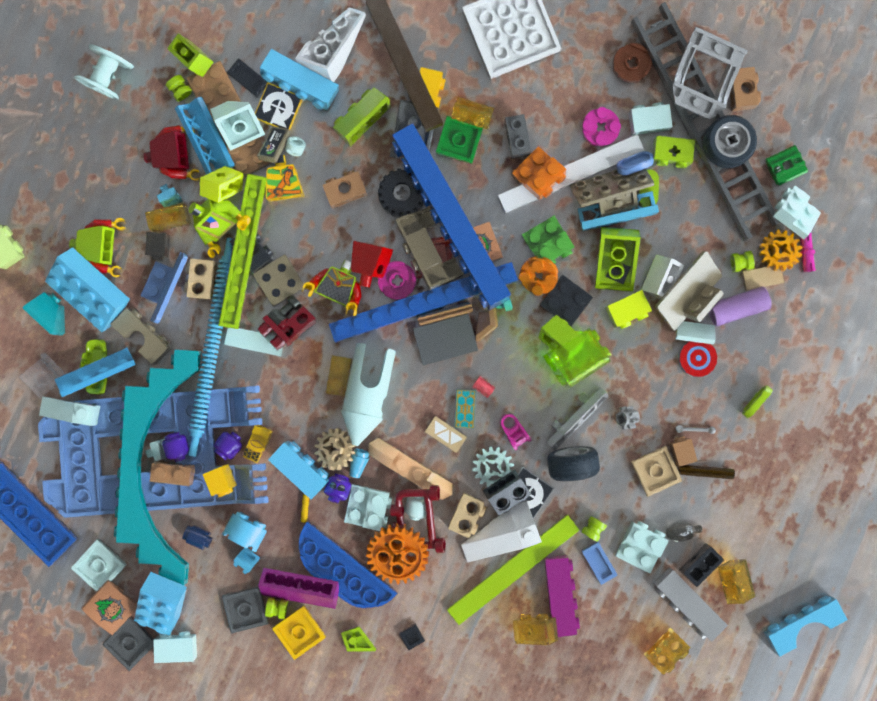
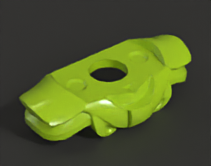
M95 339L87 342L86 352L82 354L80 368L107 357L105 340ZM107 378L85 387L86 391L90 394H104Z

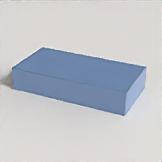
M595 542L581 550L601 585L618 576L599 542Z

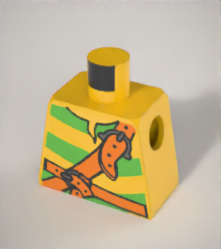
M280 155L277 163H275V167L267 168L266 199L271 202L305 197L294 164L287 165L285 155Z

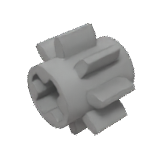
M633 406L620 407V412L616 414L617 424L622 426L623 430L636 428L635 424L640 422L639 412L634 410Z

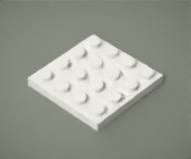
M479 0L462 7L490 79L561 51L560 44L542 0Z

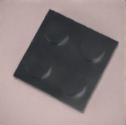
M562 275L553 290L547 294L539 306L553 316L558 315L572 327L593 297Z

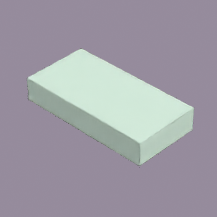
M683 321L676 329V340L714 344L716 341L715 326Z

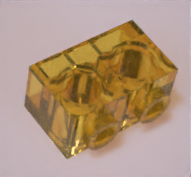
M670 627L644 656L665 675L675 668V663L679 659L682 660L688 655V650L691 647ZM679 642V647L676 650H672V643ZM660 656H666L664 663H657Z

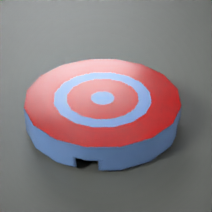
M688 341L679 352V364L686 374L692 377H703L714 370L718 355L712 344Z

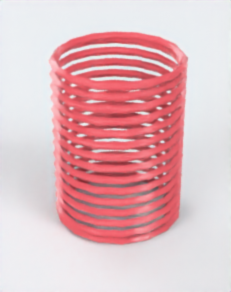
M481 376L472 386L474 389L478 387L486 398L495 389L493 385L485 381Z

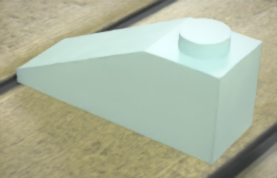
M42 396L39 416L93 426L98 423L100 406Z

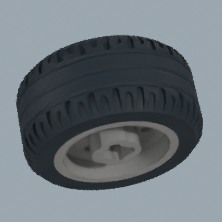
M726 115L715 120L707 128L703 137L705 155L713 164L722 168H735L742 165L752 157L757 146L755 129L748 120L737 115Z
M576 446L562 448L551 452L547 457L549 475L556 481L584 480L594 477L600 471L598 452L593 447Z

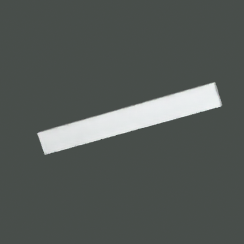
M638 134L564 166L567 169L566 178L561 184L556 183L552 187V193L613 167L624 158L645 151ZM523 185L498 195L505 213L537 200Z

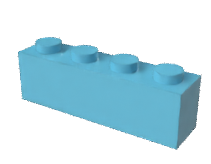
M273 49L269 51L260 66V74L264 80L278 84L284 91L295 93L301 100L312 102L318 109L328 111L338 94V84Z

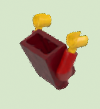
M180 125L164 127L157 134L156 138L150 141V151L144 153V161L152 163L153 168L159 169L161 174L170 178H191L192 181L200 180L199 178H192V173H200L199 170L192 169L190 172H187L190 168L185 136L187 133L184 127Z

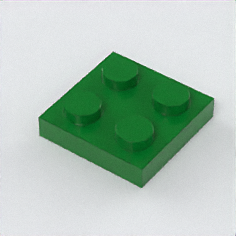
M447 116L436 154L472 164L483 126Z

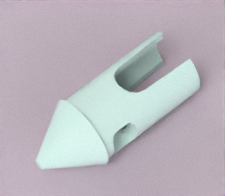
M356 343L342 410H340L352 445L359 446L383 420L381 407L383 399L387 396L396 353L394 350H386L378 383L374 388H368L360 381L366 344Z

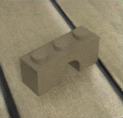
M126 308L110 325L124 338H130L135 332H141L145 342L138 352L152 365H156L172 349L168 345L170 343L169 340L163 335L159 336L155 332L156 328L150 322L145 323L141 319L142 314L138 310Z

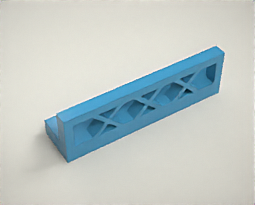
M197 97L189 104L176 106V113L206 175L213 172L209 162L214 165L216 170L224 166L233 168L235 164L203 98ZM183 110L188 111L190 118L185 115ZM192 127L197 130L199 135L193 132ZM200 145H203L206 148L207 153L202 151Z
M125 348L54 380L59 388L61 397H64L136 364L128 348Z

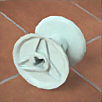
M89 44V49L100 56L96 66H92L93 72L90 79L75 75L73 78L98 93L119 100V96L108 89L111 79H115L114 73L118 66L129 70L134 68V66L108 50Z

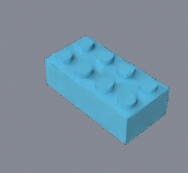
M74 248L57 256L45 280L51 288L101 332L111 327L110 324L123 312L130 300Z

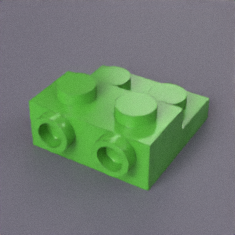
M555 215L521 235L532 255L536 258L545 257L555 264V259L561 256L564 259L573 253L571 250L574 248V245L567 233L562 229Z

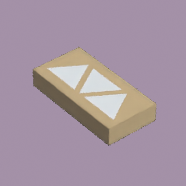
M436 416L425 430L427 434L455 453L458 452L467 438Z

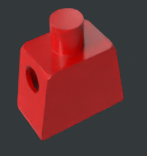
M353 241L351 271L361 274L360 286L370 288L372 277H384L393 249Z

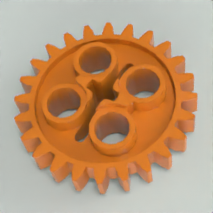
M396 523L393 529L390 524L387 530L381 527L380 533L375 532L374 538L371 537L370 544L367 545V564H372L370 570H377L376 577L383 575L382 581L389 578L390 584L393 579L396 580L397 585H399L400 580L407 584L408 578L414 581L415 575L420 577L421 571H425V565L428 564L427 557H429V551H426L428 544H423L425 538H419L420 532L414 534L413 527L406 530L405 524L402 529L399 528L398 523ZM393 540H399L401 543H394ZM381 552H385V553H387L388 555H387V556H382L380 553H381ZM412 552L415 555L409 556L407 553ZM394 565H400L402 568H396Z

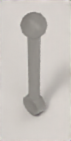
M677 425L675 428L678 433L682 431H696L714 434L716 432L713 426L709 428H692Z

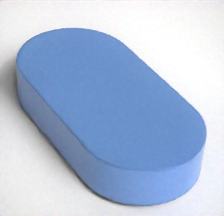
M643 151L620 160L617 163L618 173L630 175L652 166L654 163L653 154Z

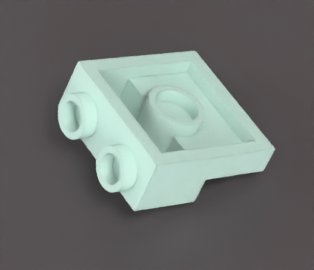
M796 186L792 189L788 187L782 194L783 198L775 206L777 210L773 217L802 239H805L811 232L821 212L807 203L810 196Z
M352 484L344 522L380 531L381 527L386 528L388 516H385L386 508L390 509L392 497H389L390 492Z
M638 521L637 524L631 522L615 556L651 573L658 557H661L669 540L665 538L666 534L656 529L654 532L648 530L649 526L641 521Z

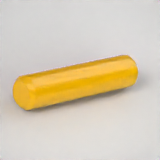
M303 494L302 523H306L308 518L309 497Z

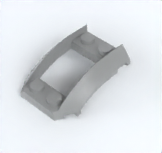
M695 27L673 81L674 104L706 119H711L720 111L726 109L731 88L748 50ZM696 50L727 64L714 99L683 85Z

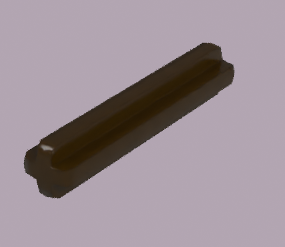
M694 465L678 466L680 475L734 479L735 470L729 468Z

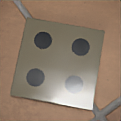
M286 254L253 274L273 307L302 290L304 285Z

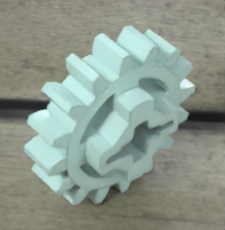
M489 446V451L487 452L483 448L482 455L476 454L479 458L478 461L473 460L477 467L472 468V471L478 472L474 477L481 478L480 484L487 482L486 487L512 472L510 467L514 466L513 463H509L512 457H505L507 451L504 450L501 453L500 447L493 451L492 446ZM491 454L497 455L495 459H488L486 456ZM503 460L506 464L505 472L501 469V463L503 462ZM486 462L491 464L496 462L498 471L492 470L490 472V467ZM481 463L485 465V471L483 475L480 471ZM498 475L500 477L496 480L489 479L491 476Z

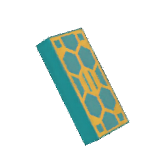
M457 389L455 428L474 429L476 390Z

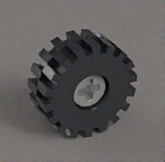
M398 168L397 171L392 170L388 175H385L383 180L380 181L378 198L382 208L391 216L399 218L418 212L424 204L421 199L420 189L417 191L412 184L411 173L407 174L401 168ZM400 188L408 192V194L404 195V198H400V195H397V192H400Z

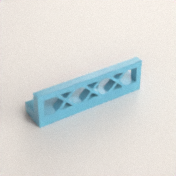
M653 191L637 195L638 203L641 198L649 197L651 206L642 208L638 205L636 210L632 208L631 211H622L610 216L601 217L599 211L594 210L598 209V204L578 208L582 232L658 214L659 209L658 205L655 204ZM590 210L596 214L594 219L584 221L582 212Z

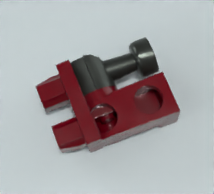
M293 295L287 299L288 304L280 310L274 309L268 315H265L262 318L264 322L257 329L264 338L272 331L276 334L270 341V344L277 351L285 345L287 347L290 346L304 331L317 323L316 318L304 306L299 309L302 305ZM293 309L298 310L290 319L287 317Z

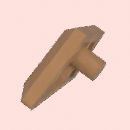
M496 308L490 311L479 312L476 341H481L498 327Z

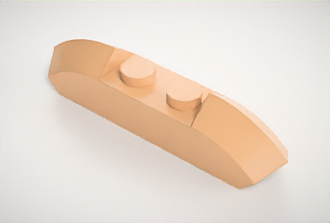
M380 438L369 443V455L423 489H429L430 485H439L440 499L442 500L452 495L453 483Z

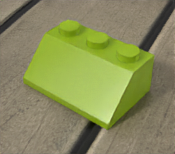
M375 87L371 90H366L361 96L362 99L358 103L354 102L348 108V113L344 117H338L334 122V131L350 147L391 108L390 99Z

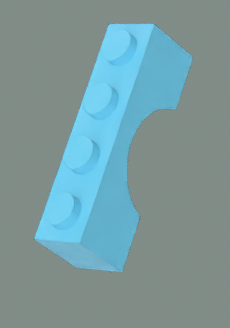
M824 596L813 606L803 607L801 609L802 612L785 617V621L779 624L770 625L764 634L774 653L780 657L797 648V635L800 629L809 623H822L832 629L847 621L848 619L837 599L832 596Z

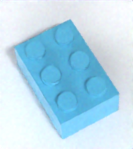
M286 441L268 460L312 500L327 484L330 474L323 467L318 468L314 464L316 461L310 455H304L300 451L301 447L296 442Z
M150 572L140 589L134 621L141 626L155 629L160 634L170 636L180 618L187 587Z

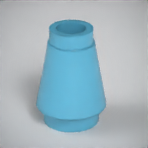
M355 448L354 452L356 453L351 454L353 461L350 462L349 475L354 478H360L370 457L368 451Z

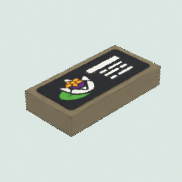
M272 126L257 155L258 159L277 163L291 134L290 130Z

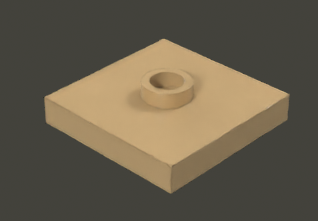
M663 446L631 461L647 497L682 482L667 446Z

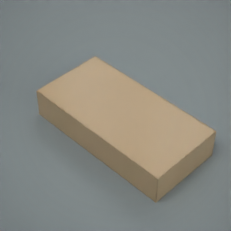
M771 266L769 268L763 267L741 272L745 291L761 286L767 287L784 283L780 268L774 271V266Z

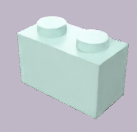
M663 102L652 104V107L637 105L628 113L631 136L669 131L673 127L670 104L664 105Z
M188 631L179 632V635L170 634V636L159 634L154 639V663L193 662L197 658L196 634H190Z

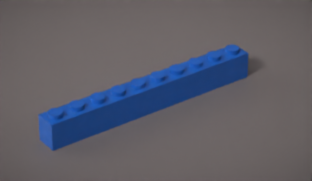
M512 262L496 267L505 285L518 281ZM466 277L436 287L430 291L427 290L362 312L356 316L330 323L329 327L335 343L480 294L477 290L473 291L469 284L470 277Z

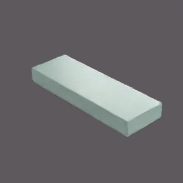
M240 328L227 329L224 345L281 356L283 350L282 347L277 351L270 344V341L275 337L274 335H268L264 338L259 332Z

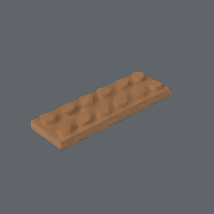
M221 61L211 65L203 77L196 73L187 77L196 98H203L211 116L210 109L227 101L241 102ZM219 131L235 164L232 169L242 172L243 178L247 177V174H253L272 164V162L259 160L257 157L263 145L260 138L230 151Z

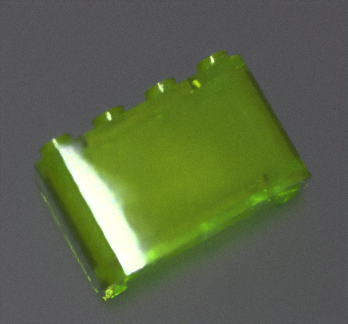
M588 328L583 332L579 331V335L555 351L551 350L542 356L564 388H572L611 362L609 358L612 356L606 346H601L599 343L601 338L594 329L591 331Z

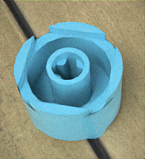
M240 511L236 514L233 513L222 535L226 536L229 534V540L245 548L252 546V551L256 552L267 532L265 529L266 525L257 520H254V522L249 521V516Z

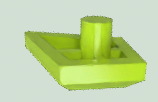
M360 626L341 632L347 652L376 651V647Z

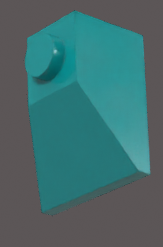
M43 292L22 307L51 335L63 336L65 334L64 305L60 303L61 298L55 293Z

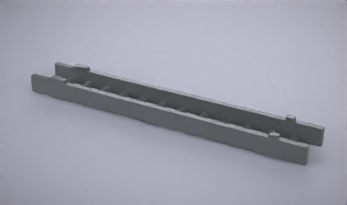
M666 2L660 5L659 10L665 21L660 20L652 24L651 28L646 31L638 16L632 19L631 24L640 39L641 45L648 50L652 64L674 104L673 81H671L665 69L679 63L683 55L662 64L657 52L677 43L683 54L687 42ZM668 26L667 30L673 38L653 47L648 35ZM693 56L689 66L691 72L686 74L684 81L694 76L700 87L696 91L714 99L715 96ZM674 104L691 139L695 140V146L744 240L752 237L745 222L763 212L766 213L772 226L780 223L779 220L773 217L775 210L749 161L741 165L744 174L724 183L719 173V170L723 168L715 166L707 158L703 149L701 137L704 136L707 128L698 132L692 122L699 115L695 113L689 115L686 109ZM720 111L715 117L719 119L725 115L723 111ZM748 178L753 191L733 200L727 188ZM756 195L762 208L742 217L736 205Z

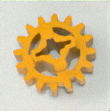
M776 230L775 234L770 232L768 237L762 239L764 243L759 245V248L763 249L759 255L764 256L761 262L767 261V268L774 266V271L780 268L781 272H784L786 267L790 270L793 268V264L796 265L799 262L797 258L802 256L798 252L802 249V246H797L800 240H794L793 233L788 236L787 230L782 234L780 230Z

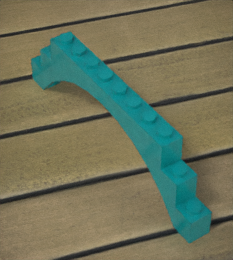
M174 350V354L171 355V365H174L173 369L150 368V372H147L146 376L149 387L125 386V390L122 392V401H124V409L121 411L123 429L121 428L120 430L122 448L118 452L121 467L117 471V478L120 479V483L116 489V498H119L118 506L115 508L117 526L114 527V537H116V543L139 544L136 549V558H139L138 564L162 565V567H159L158 575L184 586L188 583L189 563L169 546L156 528L147 509L141 478L144 442L154 417L164 401L175 389L199 372L201 368L202 351Z

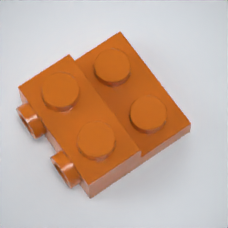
M538 146L514 170L512 176L540 201L543 197L547 198L552 193V187L556 183L561 184L564 181L567 169Z

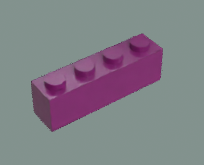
M567 555L545 557L544 565L552 634L554 638L577 635L580 623L579 618L575 617V610H578L577 599L573 598L572 593L575 590V581L571 579L570 571H573L572 559L569 560Z

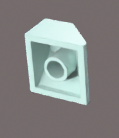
M227 101L210 109L213 119L230 151L265 135L249 102Z

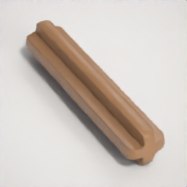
M471 302L418 315V324L421 326L471 313L473 307Z

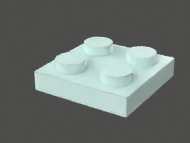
M97 539L71 569L97 592L107 580L112 582L127 564L100 539Z

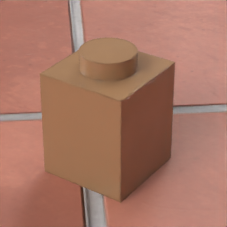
M680 436L674 438V442L669 443L676 466H683L698 461L692 439Z

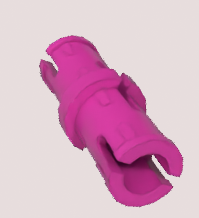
M809 233L805 239L800 237L802 249L799 253L802 254L803 272L816 271L814 254L816 253L813 250L812 233Z

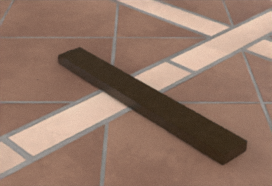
M365 0L366 6L424 131L428 132L443 126L440 114L387 1Z

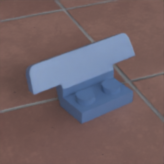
M181 251L173 268L157 261L155 262L142 291L141 297L157 303L150 319L153 323L158 324L187 261L188 255Z

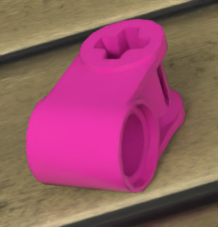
M505 413L501 416L500 426L515 451L523 443L532 441L524 427L521 426L513 414ZM507 417H511L514 420L511 427L504 426V420Z

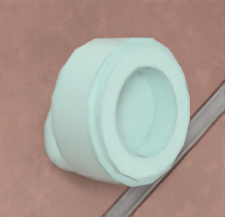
M289 137L286 142L285 151L291 156H301L306 143L299 137Z

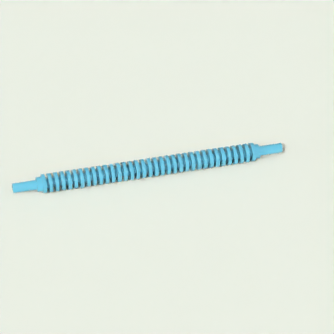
M233 238L226 239L224 256H221L218 262L220 263L218 264L219 269H217L219 274H216L218 279H215V283L218 284H214V287L217 289L213 290L217 294L212 296L216 299L211 301L215 304H211V307L214 309H210V312L213 314H209V317L212 319H208V322L212 324H207V327L211 329L207 328L206 330L209 333H206L205 336L209 337V339L205 338V342H208V344L204 343V347L207 348H203V352L206 353H202V357L206 358H201V361L205 362V364H200L204 369H199L203 374L199 373L198 375L202 379L198 378L201 384L197 383L200 389L196 388V391L199 394L195 393V396L199 398H194V401L198 403H193V406L197 407V409H192L196 414L192 413L191 416L195 417V419L191 418L190 420L194 424L190 423V427H193V429H189L190 436H192L189 456L196 457L199 437L201 438L205 432L201 428L205 429L202 423L206 424L203 418L207 419V416L204 413L208 414V411L204 409H209V406L205 405V403H210L206 398L210 399L211 396L207 395V393L211 394L212 392L208 388L212 389V385H209V383L213 384V381L210 379H214V376L211 374H215V371L211 369H216V366L212 364L217 363L213 359H217L218 356L214 354L219 352L215 350L219 349V346L216 344H220V341L217 339H221V336L218 334H222V331L218 329H223L222 326L218 325L233 249L229 241Z

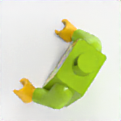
M207 199L202 205L193 202L189 207V213L193 214V226L203 243L208 245L207 253L211 258L215 257L213 250L217 254L221 251V247L218 244H213L212 241L217 242L236 223L240 230H245L251 221L249 216H242L237 207L228 200L217 203Z

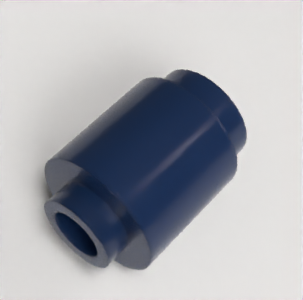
M188 525L182 539L187 544L204 550L205 547L209 548L213 537H210L211 532L195 525Z

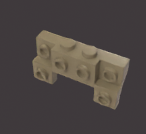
M430 207L396 219L395 224L403 238L404 243L402 247L405 253L410 254L412 258L410 262L414 271H418L422 275L430 291L464 274L461 272L456 258L442 263L427 232L428 229L437 226L430 215Z

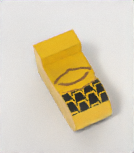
M254 425L243 457L258 463L273 431L261 425Z

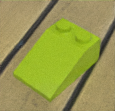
M601 227L595 288L634 291L641 238L639 230ZM623 264L631 267L624 284L606 277L609 271L611 278L620 279L624 275ZM614 267L622 269L621 273L617 276L611 273Z

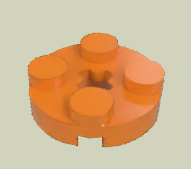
M531 257L521 267L519 279L527 290L534 295L540 296L553 290L558 281V269L548 258ZM535 272L538 274L542 273V279L537 278Z

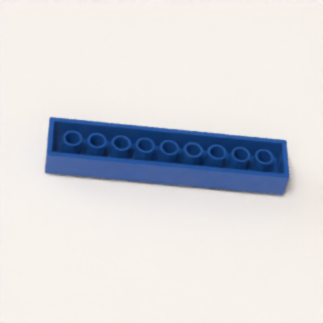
M414 124L393 134V142L391 143L396 156L402 157L401 161L407 174L411 173L412 184L417 191L420 189L421 199L426 208L430 206V215L435 224H440V233L444 240L450 241L449 248L455 258L459 257V266L463 273H468L470 277L469 284L473 291L477 290L479 292L478 299L483 308L487 307L490 311L510 300L511 293Z

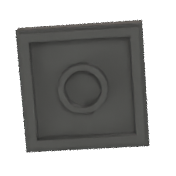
M259 586L222 595L231 634L269 624L268 617H265L266 608Z
M130 616L102 645L130 671L154 647V638Z

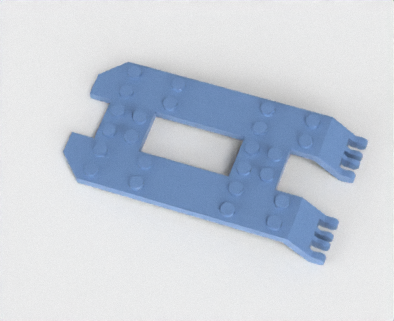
M260 386L211 390V394L207 393V395L211 396L210 399L206 398L210 403H205V405L209 406V409H204L208 411V414L204 413L207 419L203 418L206 424L202 423L205 429L201 428V430L205 432L201 438L199 437L196 457L186 454V459L176 462V464L195 466L193 485L183 486L150 482L151 472H141L142 489L148 511L269 502L267 495L255 497L254 490L262 491L268 489L267 485H254V482L267 481L266 476L253 478V471H264L266 463L229 465L237 486L232 488L233 492L219 498L217 494L211 496L202 475L222 467L216 466L214 428L263 425L261 418L249 420L248 412H261V407L248 408V404L261 403L260 398L247 400V393H259ZM199 392L172 393L160 407L148 433L179 432L186 436L190 446L192 436H190L189 429H193V427H190V423L194 424L190 420L191 418L195 419L191 415L192 413L196 414L192 409H197V407L193 406V403H198L194 401V398H199L195 396V393L199 394ZM122 397L75 401L100 406L97 425L89 426L43 417L38 423L39 442L59 441L61 479L42 481L44 501L58 510V513L64 518L115 514V508L118 506L119 498H116V489L119 487L120 479L117 478V474L102 475L99 437L120 436L121 428L123 429L121 411L124 409V401H122Z

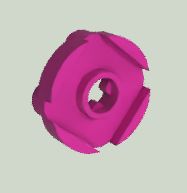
M605 107L590 111L582 123L583 137L593 146L604 147L612 144L618 137L621 129L617 115ZM597 123L605 124L604 128L606 131L603 132L602 130H600L598 132Z
M400 261L390 262L384 277L378 278V285L386 297L393 300H401L413 293L416 286V275L409 265ZM396 275H399V278L403 279V282H400L399 286H396L395 283H392V280L395 279Z

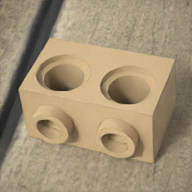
M190 258V263H187L186 274H189L188 282H185L184 293H187L186 297L204 300L213 299L217 262ZM200 265L205 267V272L202 275L197 274V268ZM198 284L203 286V291L200 294L195 293V286Z
M463 492L448 525V529L467 538H470L471 534L475 535L479 526L476 522L479 517H483L486 510L485 502ZM469 502L477 504L475 511L470 512L467 510L466 506ZM461 520L469 521L470 525L467 529L459 527Z

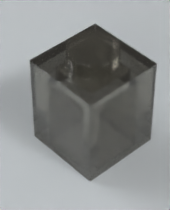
M146 232L145 255L155 261H163V258H169L170 235L167 233Z

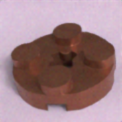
M637 43L622 46L613 58V72L618 78L628 83H638L644 79L652 66L648 50ZM635 59L637 66L629 67L627 60Z

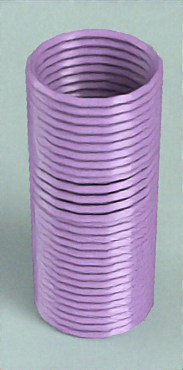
M761 286L719 300L709 311V316L714 326H721L770 310L771 299L766 288Z

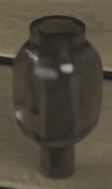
M677 523L666 529L667 538L675 542L687 541L692 539L696 533H702L701 525L693 526L690 523Z

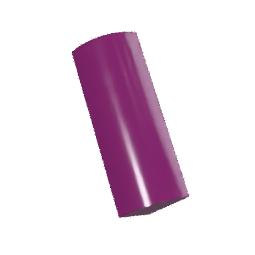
M263 568L258 584L261 595L336 609L339 594L338 581Z

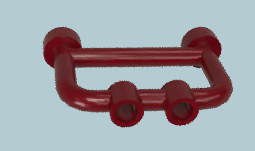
M430 485L429 489H404L399 491L395 496L394 505L390 506V515L396 516V522H393L392 529L395 528L396 523H398L401 529L404 524L406 525L404 522L402 499L404 497H424L429 541H424L423 544H428V549H435L436 553H445V538H436L432 501H439L440 486Z

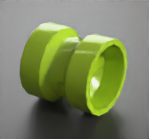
M176 75L166 83V87L169 91L173 92V97L177 102L183 101L192 93L191 88L184 83L185 80L182 75Z
M745 251L743 254H731L730 264L732 271L740 272L744 268L746 270L754 269L753 253Z
M590 516L588 526L583 527L581 533L598 542L600 533L606 529L607 525Z
M269 597L265 617L277 616L279 619H285L288 600L282 599L278 601L275 598Z

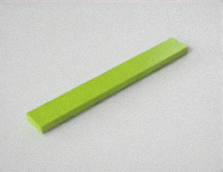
M247 174L240 212L242 216H249L251 221L245 230H240L238 227L236 230L218 326L239 329L267 177Z
M568 515L564 516L540 535L541 543L521 550L451 605L447 611L457 624L460 625L576 534L579 528Z

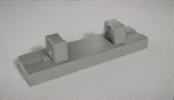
M600 387L591 398L583 392L578 398L584 405L564 425L557 420L551 424L557 432L547 443L554 451L609 397L606 391Z

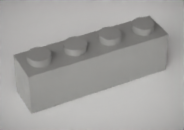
M670 567L654 582L658 587L655 591L663 599L667 597L671 601L669 605L676 612L680 610L684 614L682 618L690 626L694 624L698 628L696 632L704 640L708 638L712 642L728 626Z

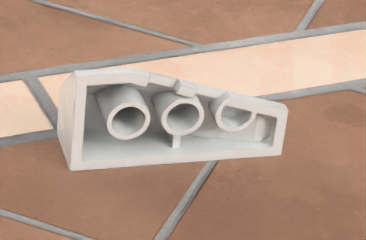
M349 7L333 20V25L327 30H321L316 39L312 42L309 40L295 58L296 61L335 82L345 65L366 13Z
M524 501L512 507L508 512L491 520L488 525L478 530L475 535L464 541L461 546L467 562H472L524 549L542 541L528 503Z

